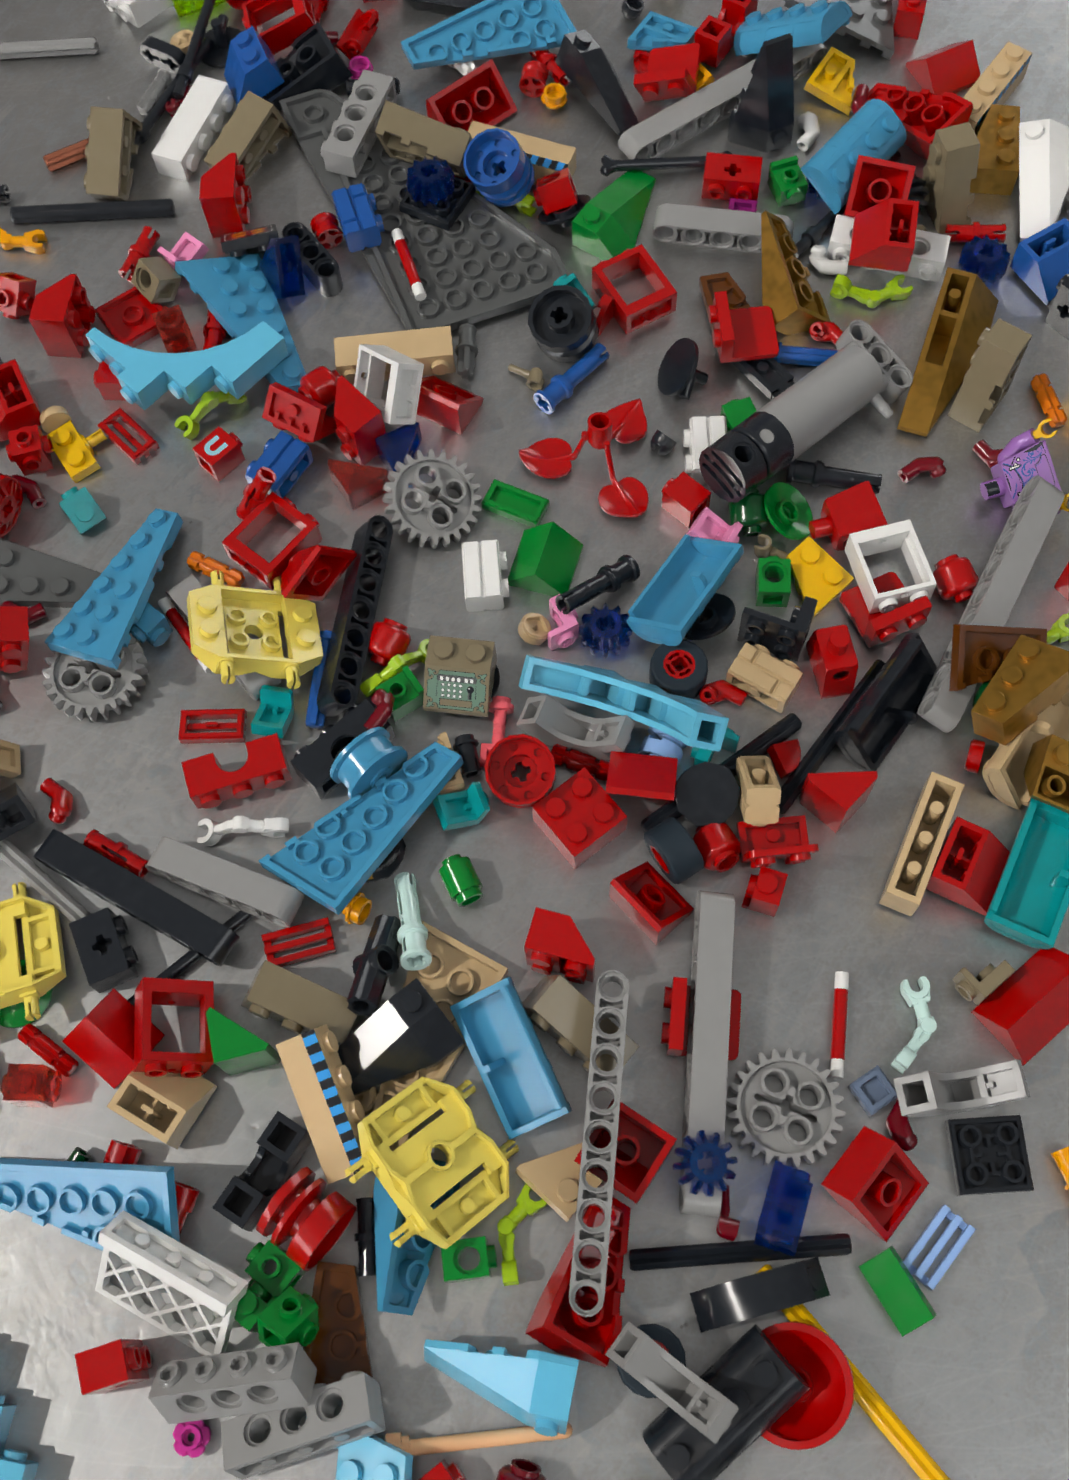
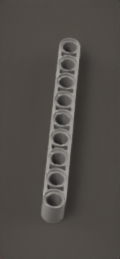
M823 43L793 48V81L818 67L828 53V49ZM756 59L629 128L620 136L618 147L629 159L656 158L730 117L733 109H738L740 105L742 89L748 87L753 76L751 69Z
M1039 475L1031 478L1022 489L958 624L1005 626L1065 497L1062 491ZM952 638L917 711L918 716L945 733L952 731L957 726L978 684L967 686V688L959 691H949Z
M700 890L697 892L694 912L679 1210L681 1214L718 1217L722 1203L735 896L734 894Z
M607 970L599 976L595 994L569 1301L572 1309L578 1315L584 1317L597 1314L603 1307L605 1299L629 999V981L626 975L618 970ZM608 982H616L621 986L623 992L617 997H609L604 994L602 988ZM605 1018H613L618 1021L620 1028L614 1034H607L600 1029L599 1023ZM602 1054H609L615 1058L617 1066L613 1070L605 1072L598 1068L596 1059ZM599 1091H606L612 1095L614 1104L608 1109H599L593 1103V1096ZM595 1129H604L609 1133L611 1142L604 1148H596L589 1140L591 1132ZM593 1167L602 1168L608 1177L606 1184L599 1188L590 1186L586 1180V1173L589 1169ZM590 1206L599 1207L604 1213V1222L597 1228L588 1227L582 1219L584 1210ZM586 1246L596 1247L601 1254L600 1264L593 1269L585 1268L579 1261V1253ZM583 1286L592 1287L598 1295L597 1305L591 1310H582L575 1302L576 1292Z

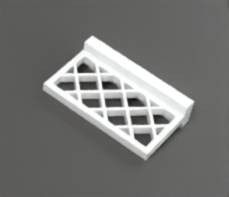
M123 1210L99 1233L98 1244L104 1248L95 1291L204 1356L226 1353L238 1302L246 1294L249 1282ZM120 1257L124 1258L125 1260H127V1261H129V1262L123 1263V1262L121 1261ZM134 1270L141 1285L135 1286L127 1271ZM111 1275H116L123 1289L109 1282ZM151 1275H153L154 1277H156V1278H158V1279H160V1280L153 1281ZM165 1288L173 1303L166 1304L158 1289ZM181 1292L184 1293L185 1295L189 1296L190 1298H189V1299H184V1297H183V1295L181 1294ZM146 1293L154 1307L144 1303L140 1294ZM196 1306L204 1321L197 1322L190 1308ZM177 1311L185 1325L183 1326L176 1322L171 1312ZM213 1311L218 1313L222 1317L216 1318ZM209 1329L216 1345L205 1338L203 1330Z

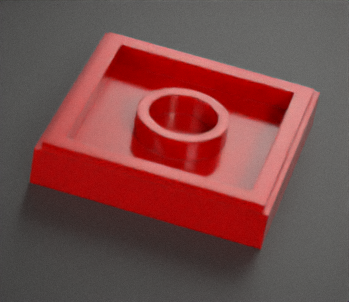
M135 286L95 309L97 317L115 341L132 348L137 347L174 325L172 318L160 303L151 304Z

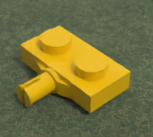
M68 421L47 434L51 439L54 452L75 483L101 468L94 457L93 447L107 440V437L100 428L85 438L77 431L72 422Z

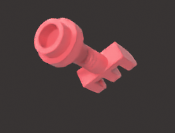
M492 697L489 712L494 714L492 743H481V767L485 766L489 751L498 741L505 738L507 715L514 712V705L511 704V698Z

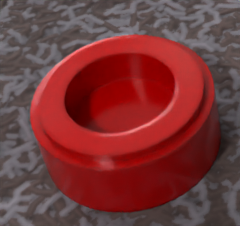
M971 740L965 764L967 772L978 774L985 741Z

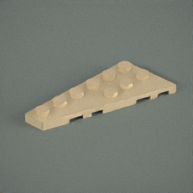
M422 921V924L428 929L426 945L427 950L431 952L432 962L424 969L417 971L408 970L403 988L417 978L464 1040L450 1006L505 979L508 968ZM466 1042L436 1066L409 1073L404 1078L396 1081L390 1080L382 1083L373 1111L422 1076L443 1083L465 1047ZM416 1128L390 1146L391 1151H394L410 1139Z

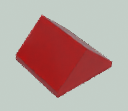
M973 40L952 43L908 61L905 66L922 89H930L931 94L943 95L944 92L956 94L968 89L981 76Z
M858 155L844 216L855 217L856 214L888 198L908 200L916 166Z
M436 376L424 377L421 382L417 415L462 435L482 405L484 398Z
M611 751L605 793L674 801L678 758Z
M877 771L808 773L799 796V803L832 831L837 833L866 802L878 778Z
M648 861L613 878L610 882L609 897L655 945H658L694 911V908Z
M115 988L62 1041L114 1089L133 1071L135 1007ZM151 1023V1051L165 1036L153 1023Z

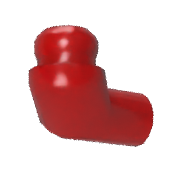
M816 321L809 328L812 339L820 342H832L835 346L837 339L843 333L834 322Z
M725 680L708 683L699 692L701 701L708 705L728 700L741 707L748 696L746 691Z
M47 778L41 784L40 790L51 798V811L48 817L53 823L62 824L71 815L74 798L67 789L55 780Z

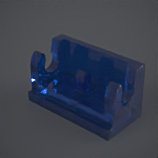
M775 1160L756 1229L754 1244L795 1257L813 1183L809 1182L811 1177L809 1173L783 1165L782 1162Z

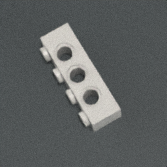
M836 215L827 257L830 260L848 261L849 263L854 217ZM916 229L914 251L907 272L863 268L896 275L904 274L909 277L939 282L946 262L951 236Z

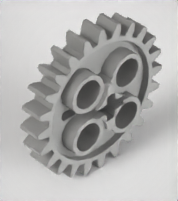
M433 449L429 450L427 457H424L423 453L417 450L415 460L407 454L404 458L405 465L397 461L394 467L396 472H389L387 478L391 482H385L383 490L389 493L383 495L382 502L389 503L390 505L385 508L384 514L394 515L390 520L391 524L396 525L399 523L398 535L406 531L409 533V543L417 537L419 538L420 547H423L427 540L430 541L432 549L436 548L438 541H441L446 548L450 544V537L454 542L458 543L461 539V534L467 536L471 531L469 526H475L478 520L474 516L479 515L482 508L475 504H479L483 496L474 493L479 490L480 484H471L475 473L465 474L464 471L467 463H463L458 467L456 465V455L449 461L446 460L444 450L439 457H435ZM427 474L432 478L433 482L424 483L419 478V475ZM408 485H413L414 488L410 489ZM453 489L457 491L460 498L453 499L449 497L446 490ZM431 495L436 497L434 503L428 500ZM405 500H415L418 503L419 508H409L406 505ZM432 515H442L445 518L446 523H436L433 520Z
M131 633L129 635L132 638L128 647H122L120 651L121 663L118 669L53 650L54 657H45L44 660L50 667L41 671L47 678L42 681V684L48 690L46 695L53 701L58 710L63 709L68 717L74 714L79 721H82L87 714L90 720L95 722L99 713L102 714L105 720L109 718V711L112 709L118 715L121 714L120 705L122 703L128 707L132 706L128 698L130 696L140 697L136 686H146V682L141 676L148 674L147 668L143 665L148 660L144 653H142L144 651ZM80 679L76 685L70 686L72 682ZM110 685L106 691L100 692L103 687Z
M773 1048L769 1060L760 1052L757 1055L758 1065L749 1059L745 1062L748 1074L739 1070L736 1072L735 1077L741 1085L731 1083L728 1088L737 1096L727 1098L726 1105L734 1107L735 1111L730 1112L726 1118L727 1120L738 1122V1125L732 1129L731 1133H743L744 1138L739 1146L742 1148L751 1144L753 1146L751 1158L756 1157L761 1152L765 1154L764 1165L766 1166L773 1158H777L779 1169L785 1167L787 1160H791L794 1169H798L801 1164V1157L809 1165H812L815 1162L813 1151L819 1156L824 1157L827 1151L823 1143L834 1146L837 1143L830 1133H840L843 1131V1127L835 1122V1119L843 1118L846 1115V1112L836 1109V1105L845 1099L844 1096L833 1095V1091L840 1084L839 1082H827L826 1078L831 1070L827 1069L820 1073L817 1070L820 1061L818 1058L809 1065L806 1063V1052L804 1051L798 1059H794L791 1048L786 1050L784 1057H780L777 1049ZM768 1076L779 1078L783 1085L782 1091L778 1093L769 1091L764 1083L765 1078ZM808 1089L814 1092L817 1104L812 1107L803 1104L799 1097L801 1090ZM759 1094L774 1104L760 1102L754 1098V1095ZM786 1100L790 1102V1110L802 1114H810L816 1118V1122H811L804 1116L791 1111L787 1116H783L781 1114L782 1108L778 1105H781ZM756 1110L768 1112L771 1117V1125L765 1128L756 1125L753 1120V1112ZM797 1123L805 1129L806 1138L804 1141H795L789 1136V1124Z

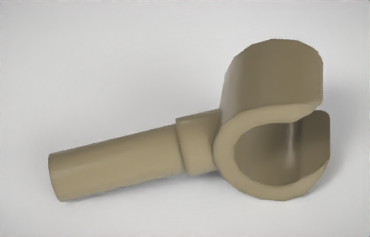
M513 364L508 366V371L527 379L526 386L532 391L542 390L545 379L540 368L534 367L530 371Z
M758 535V543L765 546L759 547L754 545V553L758 558L778 556L786 559L788 553L773 547L772 540L768 535Z

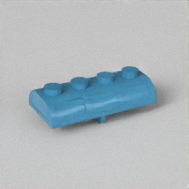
M819 0L806 7L804 3L792 6L789 10L777 7L766 14H761V11L752 12L745 17L746 21L736 30L734 36L736 56L759 53L764 41L791 33L793 37V48L824 43L841 26L849 24V18L853 15L852 11L845 1L827 3V0Z
M880 99L869 100L815 153L801 170L835 215L847 203L858 155L889 160L906 142V129L894 110L886 102Z
M685 534L628 610L629 618L626 621L631 630L637 636L652 643L665 644L667 646L679 645L716 591L721 587L733 567L741 559L744 553L743 544L692 537Z
M507 977L450 1006L509 1140L572 1111L511 977Z

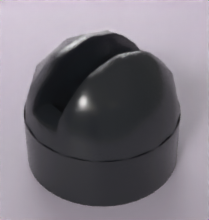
M624 0L622 3V14L628 20L637 19L644 9L643 0Z
M658 429L650 441V447L653 452L658 446H661L658 453L659 456L669 454L677 444V442Z

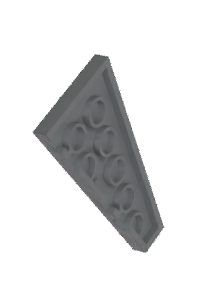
M784 0L786 2L784 6L790 9L796 4L804 3L806 7L819 0ZM827 0V3L845 1L853 14L849 18V24L841 26L835 31L842 36L850 34L861 40L859 45L867 49L871 45L883 51L881 56L888 60L891 59L894 54L892 0Z
M0 538V605L5 601H12L18 606L31 607L41 603L43 607L72 608L90 588L92 582L101 574L100 572Z

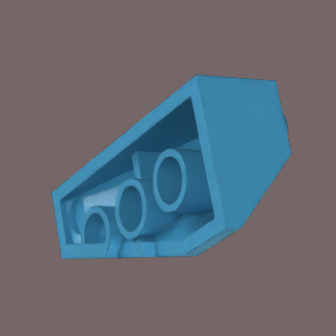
M432 1159L439 1166H445L446 1164L444 1161ZM375 1177L373 1197L377 1310L412 1316L430 1273L428 1263L434 1248L440 1247L419 1235L412 1236L399 1248L393 1244L404 1233L392 1241L389 1234L404 1224L406 1218L378 1178ZM460 1182L430 1205L432 1209L460 1188Z

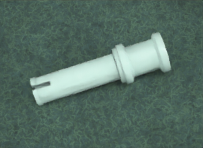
M402 872L394 878L401 927L397 932V939L402 945L403 950L400 962L404 969L417 971L431 964L432 955L427 950L426 945L428 929L422 924L420 917L416 877L411 873L409 879V872Z

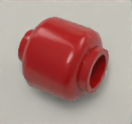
M319 366L301 377V387L298 388V392L328 408L335 403L337 378L340 377V374L336 370L331 371L325 366Z
M954 554L934 565L933 576L937 583L936 589L943 600L950 601L955 599L956 603L959 604L971 598L972 590L975 589L979 578L967 557H958L957 554Z
M384 618L383 622H375L368 647V653L372 654L370 661L386 667L393 656L406 654L411 642V637L406 632L408 627L388 618Z
M711 823L696 829L693 840L703 857L705 869L725 872L737 864L742 846L728 824Z

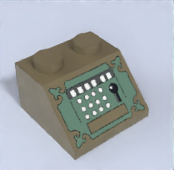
M430 635L424 671V711L488 717L497 663L495 642Z

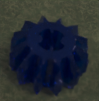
M424 156L422 162L414 160L413 167L408 168L407 190L412 194L415 202L422 201L424 206L429 202H433L437 206L439 200L447 202L448 195L453 194L454 172L446 160L439 161L437 156L433 159H427Z
M987 234L982 239L974 236L971 242H966L963 246L958 260V267L962 268V271L977 274L984 283L988 281L994 284L998 278H1002L1008 268L1010 253L1007 252V244H999V237L992 240L989 239Z
M606 602L602 610L593 605L590 609V614H583L582 624L579 626V635L582 637L581 644L583 647H590L592 655L602 651L605 659L608 657L609 651L619 656L621 647L628 648L630 644L629 637L633 634L626 621L629 618L628 613L621 614L619 605L610 610Z
M704 1130L697 1131L696 1141L690 1135L683 1138V1142L688 1150L680 1147L675 1148L674 1153L683 1158V1162L674 1163L672 1165L673 1170L684 1169L685 1174L678 1179V1183L684 1185L692 1180L690 1193L693 1195L698 1194L701 1187L706 1197L713 1196L714 1186L720 1192H724L727 1190V1185L722 1177L730 1180L736 1177V1173L727 1169V1165L736 1164L738 1162L737 1157L726 1158L725 1155L732 1148L730 1142H726L718 1146L720 1134L717 1132L712 1133L708 1140ZM704 1153L707 1154L705 1159L711 1158L712 1167L706 1169V1174L703 1173L705 1168L699 1169L697 1164L698 1160L703 1159Z

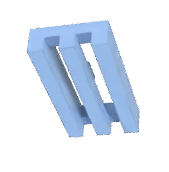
M945 1204L940 1207L902 1260L910 1274L930 1291L934 1290L976 1230L970 1224H966L958 1214L955 1215L951 1212V1209ZM944 1218L950 1221L949 1225L919 1267L915 1268L912 1263ZM959 1228L962 1231L931 1276L929 1278L926 1277L924 1274L955 1230Z

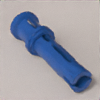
M600 343L595 344L589 352L564 374L553 376L550 380L551 383L547 387L536 391L533 398L539 409L550 415L563 399H569L573 394L574 388L604 361L609 359V352L602 355L606 347Z

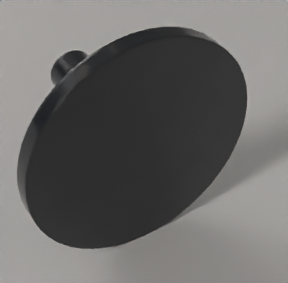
M220 14L218 18L211 20L212 29L205 32L204 38L206 36L210 37L214 41V45L202 62L213 68H225L230 41L242 32L237 28L227 26L229 19L224 14Z
M681 338L666 352L658 372V388L662 394L669 397L678 395L680 398L689 400L695 382L701 385L707 383L708 374L696 369L699 350L694 340Z

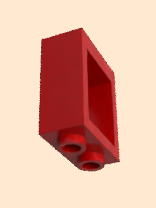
M249 0L242 4L244 13L242 22L246 30L253 26L270 48L272 55L291 46L297 37L316 24L311 0ZM294 7L295 15L263 31L262 24Z
M642 244L632 249H627L621 254L607 261H601L592 267V288L600 299L604 294L613 297V317L626 335L676 311L677 291ZM640 268L656 292L627 305L611 281Z
M271 492L264 499L265 502L259 504L222 541V544L231 560L273 591V579L280 577L281 580V575L287 568L289 560L298 551L318 545L322 541V537L318 528L320 525L311 514L306 513L304 515L297 510L296 505L289 498H281L274 492ZM279 513L302 531L269 563L246 545Z
M142 978L135 989L133 1072H144L148 1077H160L167 1073H181V1077L197 1078L209 1070L214 1061L206 1012L209 1007L214 1009V981ZM152 1005L199 1007V1053L151 1051Z

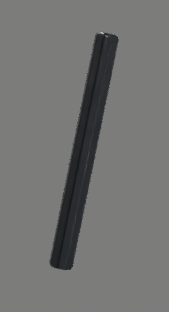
M172 199L12 206L10 208V218L15 224L163 217L175 214V205Z
M880 659L875 660L800 761L797 768L783 784L779 804L780 814H785L799 796L807 774L816 773L837 743L834 739L835 731L841 726L857 704L859 698L878 675L883 665L886 664Z
M789 713L719 765L729 768L735 777L737 775L736 760L738 757L766 755L768 753L767 749L771 745L781 743L799 731L802 726L801 720L796 714ZM674 797V801L669 800L641 821V828L644 832H647L669 817L677 820L682 816L677 811L676 798Z
M842 1233L632 1249L628 1255L630 1269L639 1271L848 1255L852 1253V1244L849 1234Z

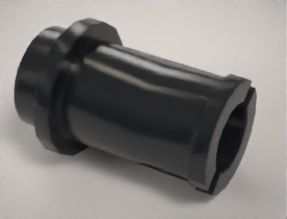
M473 734L460 735L455 738V744H453V750L462 756L464 762L461 766L463 778L476 777L483 772L476 748L479 742L477 739H474Z

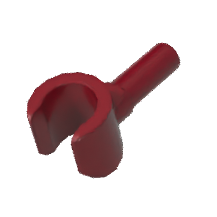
M722 1185V1203L716 1233L723 1239L735 1241L740 1220L729 1217V1185Z

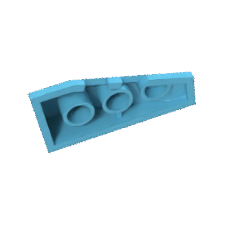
M425 1340V1362L525 1425L534 1427L537 1433L551 1437L557 1436V1433L566 1434L579 1363L578 1359L536 1350H527L526 1357H517L507 1353L508 1350L505 1347L493 1346V1349L488 1350L486 1353H479L477 1348L468 1343Z

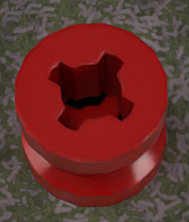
M529 61L524 64L519 89L525 96L537 98L544 93L549 73L543 63Z
M323 212L313 217L310 223L312 233L325 249L335 248L342 242L343 233L338 226L337 217L333 213Z

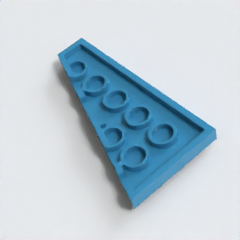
M484 0L401 41V48L413 69L417 70L558 48L561 46L564 34L576 32L577 30L559 0Z
M248 254L239 257L228 256L175 262V271L180 277L184 276L190 283V289L195 295L199 294L207 303V309L233 339L247 333L262 321L266 322L284 337L288 356L265 377L271 384L277 382L298 392V388L301 387V377L306 372L260 255Z
M156 508L149 514L147 520L129 538L126 545L112 558L106 569L92 582L90 588L73 605L69 613L55 626L53 632L44 641L50 650L118 669L121 663L119 658L122 647H128L132 638L129 635V631L132 625L140 620L154 589V575L156 572L162 571L165 564L162 560L165 551L172 548L182 526L183 520L178 513Z
M435 741L404 762L401 770L387 779L383 776L374 783V788L362 796L359 794L355 795L316 821L313 829L298 839L294 836L285 842V848L273 856L267 854L258 860L264 869L339 915L463 765L462 756Z
M0 1158V1209L10 1213L17 1210L31 1216L32 1222L41 1226H45L47 1223L62 1229L61 1234L102 1251L104 1247L98 1244L100 1231L123 1210L180 1242L173 1166Z

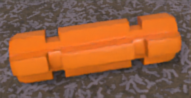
M1045 373L1035 375L1031 381V386L1034 392L1038 393L1036 397L1045 416H1049L1046 419H1053L1048 422L1050 427L1055 429L1064 426L1067 416L1064 410L1060 409L1062 405L1053 386H1049L1051 382L1048 375Z
M198 551L191 552L187 558L189 568L197 572L202 570V574L210 577L211 572L217 570V574L219 570L224 573V583L227 582V586L241 587L245 580L241 571L234 568L229 569L230 566L211 557L204 558L205 555Z

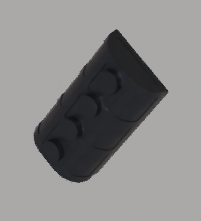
M908 633L904 636L886 664L883 665L873 682L834 733V739L845 757L863 771H876L907 726L915 724L918 720L916 716L918 707L937 669L919 633Z
M755 1324L700 1376L702 1380L739 1407L729 1428L721 1435L716 1444L669 1406L642 1431V1436L652 1454L673 1480H715L811 1388L757 1324Z

